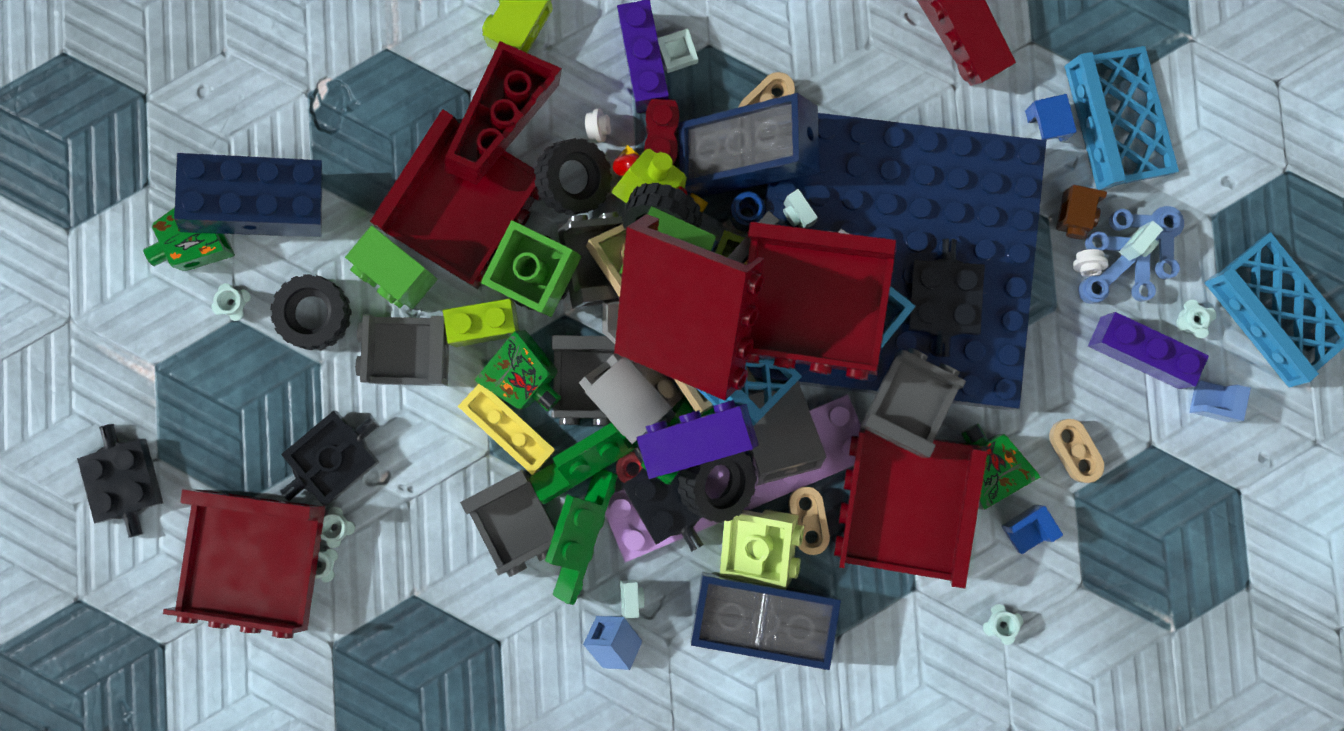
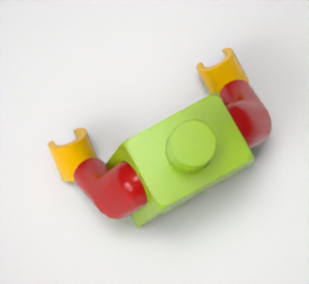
M627 145L613 162L614 172L623 177L611 193L626 204L634 188L640 187L645 183L671 185L673 188H679L687 194L685 189L686 175L672 165V159L666 153H655L651 149H646L639 155ZM691 193L690 196L696 204H699L700 212L703 213L708 202Z

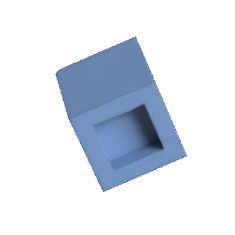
M1198 381L1194 388L1189 413L1225 422L1244 421L1251 388L1241 385L1222 386Z
M596 616L583 645L601 667L630 670L642 640L624 617Z

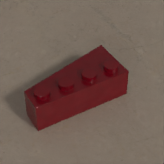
M917 0L956 62L960 76L970 86L983 83L1016 63L986 0Z
M499 41L446 153L445 172L477 185L559 86L562 68Z

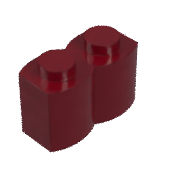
M651 99L646 110L647 138L644 151L651 149L655 153H666L671 157L672 165L676 167L678 155L676 139L679 132L678 105L675 100Z

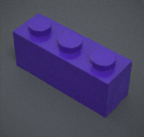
M650 0L617 5L636 113L646 112L651 99L669 100Z
M1117 312L1100 317L1088 344V347L1177 389L1196 387L1209 358V355Z
M730 400L714 405L715 413L701 416L700 410L679 416L681 422L679 424L668 427L666 420L645 426L647 433L636 438L648 478L652 479L757 447L759 443L747 404L736 406L735 401Z

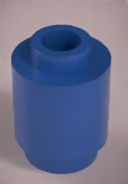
M752 192L739 194L734 199L730 210V220L733 226L740 231L749 232L750 222L758 223L764 217V201L759 195ZM748 210L752 213V217L743 216L741 212Z

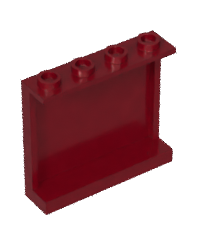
M442 109L370 222L378 229L478 290L511 220L525 226L531 215V212L528 211L535 200L540 201L542 198L538 195L539 191L534 182L536 180L535 169L504 151L477 185L445 172V156L461 123L457 122L452 114Z
M646 214L627 226L614 353L725 401L736 390L739 391L743 388L748 377V370L745 369L746 360L753 348V339L750 338L752 327L759 315V308L756 307L757 297L765 281V275L762 274L764 258L758 257L749 265L740 263L659 232V219Z
M750 222L748 237L751 243L747 265L758 257L764 258L762 274L765 275V281L757 297L756 307L759 308V315L752 327L750 338L753 339V348L746 362L759 364L760 358L774 360L773 366L787 369H795L796 363L810 365L809 371L820 374H831L832 369L846 371V377L868 380L869 374L877 375L897 248L896 240Z
M860 427L859 435L851 436L849 456H854L855 462L853 470H846L844 489L850 490L849 503L842 502L839 523L845 524L844 537L837 536L834 556L840 557L839 568H845V563L949 580L951 587L966 589L987 458L985 446L934 439L933 444L936 446L930 458H921Z
M182 489L180 503L191 505L176 607L163 609V614L177 616L176 622L194 624L198 623V620L208 621V627L224 629L229 628L230 625L240 626V632L255 634L261 633L262 630L272 631V637L285 639L293 638L294 633L308 630L326 506L201 489Z

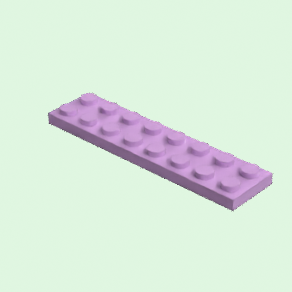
M848 395L810 410L827 456L821 468L758 486L755 484V493L750 499L749 506L745 507L744 510L748 511L793 492L800 487H805L854 466L855 457L849 456L851 436L859 435L861 424ZM717 465L709 473L705 492L710 498H718L725 491L729 481V470L726 466ZM624 489L614 493L610 498L605 515L625 562L683 538L682 534L674 535L655 545ZM702 517L694 526L696 532H699L717 523Z

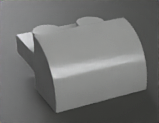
M625 357L616 362L585 391L631 444L637 440L636 437L647 432L645 426L657 423L684 397L666 375Z

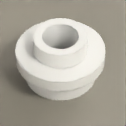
M600 108L594 109L593 113H587L585 116V128L588 138L590 140L596 139L597 142H604L606 135L611 133L610 118L607 114L604 115Z
M1098 249L1078 252L1076 260L1073 262V269L1085 277L1098 276L1109 266L1108 259L1104 257V252Z

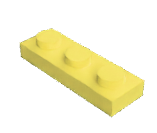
M480 384L458 405L469 418L531 475H534L556 451L498 396Z

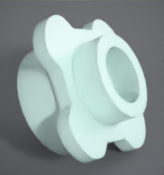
M228 283L220 285L211 306L213 313L216 315H228L233 321L241 320L244 317V306L251 299L250 293L245 289L240 291L233 289ZM230 299L234 300L233 305L228 304Z
M1188 300L1184 304L1185 309L1181 311L1176 321L1177 327L1187 333H1194L1196 338H1205L1209 334L1208 327L1211 321L1216 319V312L1213 308L1206 309L1200 306L1196 300ZM1195 316L1199 318L1198 322L1194 321Z
M333 507L329 509L328 515L324 516L321 538L327 541L328 547H339L344 537L355 532V524L343 516L341 508ZM334 524L338 527L336 531L332 530V525Z
M334 549L319 550L318 561L322 562V566H317L315 579L320 578L323 582H330L335 577L333 566L334 562L338 559V553Z
M996 604L991 608L992 615L989 621L983 624V631L988 636L994 635L1000 638L1003 644L1010 645L1015 641V636L1018 634L1020 626L1023 625V618L1018 613L1012 614L1006 611L1003 605ZM1005 621L1006 626L1002 628L1000 623Z

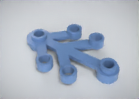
M1163 206L1155 210L1152 215L1131 214L1126 209H1120L1112 213L1109 218V224L1116 231H1122L1128 227L1140 228L1151 221L1158 224L1163 231L1156 238L1157 241L1159 240L1160 262L1156 264L1155 272L1159 278L1164 280L1173 278L1179 273V263L1174 259V237L1182 232L1184 218L1178 209L1171 206ZM1117 215H1122L1125 218V225H1120L1117 222ZM1165 217L1170 218L1172 222L1171 228L1164 224ZM1096 231L1086 238L1085 246L1087 249L1120 251L1131 237L1107 236L1104 232ZM1093 237H1098L1101 240L1102 245L1100 248L1093 245ZM1150 254L1146 257L1141 255L1130 261L1121 255L1100 276H1091L1080 283L1078 287L1080 298L1088 304L1103 301L1109 294V286L1135 262V284L1131 289V294L1139 302L1152 299L1156 293V288L1150 282ZM1165 263L1171 266L1172 271L1170 274L1165 273L1163 270ZM1093 283L1100 286L1101 292L1099 295L1093 293L1091 288ZM1141 285L1145 286L1148 290L1146 297L1139 293Z

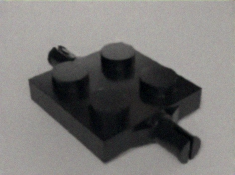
M949 238L942 239V259L935 261L914 260L912 267L910 302L915 305V308L909 314L908 331H923L937 336L936 357L942 356V350L943 357H950L951 337L960 334H981L985 264H969L956 260L957 240L951 239L949 251Z
M333 410L284 451L281 455L292 467L296 478L284 489L280 490L282 495H286L284 498L291 501L303 489H306L313 493L323 506H328L375 467L379 461L368 449L364 439L379 427V424L374 422L375 419L369 416L358 427L354 428L344 420L338 411Z
M107 424L99 427L104 447L95 453L77 458L94 523H102L111 519H124L128 538L143 534L138 515L147 508L162 504L163 499L147 440L136 439L127 443H119L115 425Z
M637 447L632 451L637 456L639 462L642 463L641 451ZM644 468L635 477L621 484L655 545L670 536L682 534L691 552L696 550L697 547L704 545L694 529V526L702 517L690 512L687 509L688 507L682 503L681 494L678 493V475L681 473V470H679L670 484L664 483L657 477L649 479Z

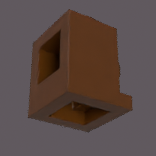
M1072 185L1065 190L1062 195L1056 230L1066 232V236L1072 239H1086L1087 232L1091 231L1093 227L1095 228L1099 222L1101 209L1097 208V205L1106 198L1107 192L1079 185Z

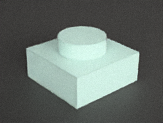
M688 28L658 38L660 54L667 73L698 63V56Z
M799 189L786 197L784 201L786 208L783 209V212L793 227L798 225L799 228L808 229L815 224L818 217Z
M1154 221L1141 226L1119 253L1129 261L1141 255L1143 257L1148 256L1158 245L1159 242L1156 238L1163 229Z
M620 580L622 615L625 618H638L639 608H644L643 587L638 588V583L635 580Z

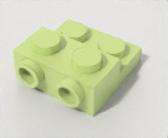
M766 509L763 513L743 510V513L735 516L733 520L724 521L719 576L786 589L792 578L797 579L800 571L801 560L795 557V547L802 544L804 526L798 525L799 515Z

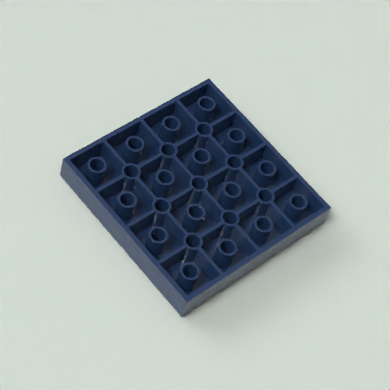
M818 113L820 173L768 183L764 203L765 214L770 211L779 219L778 225L793 227L783 212V209L786 208L784 201L789 194L799 189L818 217L815 224L808 229L837 233L842 229L853 235L896 240L897 248L891 287L909 301L911 298L913 261H935L942 259V239L949 238V251L951 239H956V260L969 264H985L981 334H960L951 337L950 357H943V350L942 356L936 357L937 336L923 331H908V315L881 348L877 375L869 374L868 380L846 377V371L832 369L831 374H820L809 371L810 365L796 363L795 370L802 376L796 383L799 382L800 385L876 394L895 354L900 350L907 351L908 348H913L927 355V362L937 367L940 364H945L960 372L958 377L966 382L963 388L958 390L952 404L1008 411L1020 409L1047 140ZM747 366L756 380H762V368ZM769 368L770 381L786 383L789 380L779 369Z

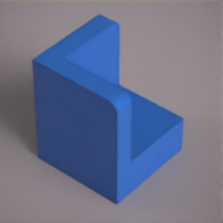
M1067 94L1036 100L1025 110L1028 123L1038 122L1042 140L1059 138L1060 142L1066 141L1077 132Z
M1033 505L1001 525L1017 552L1024 554L1043 541L1054 542L1063 536L1060 528L1044 505Z

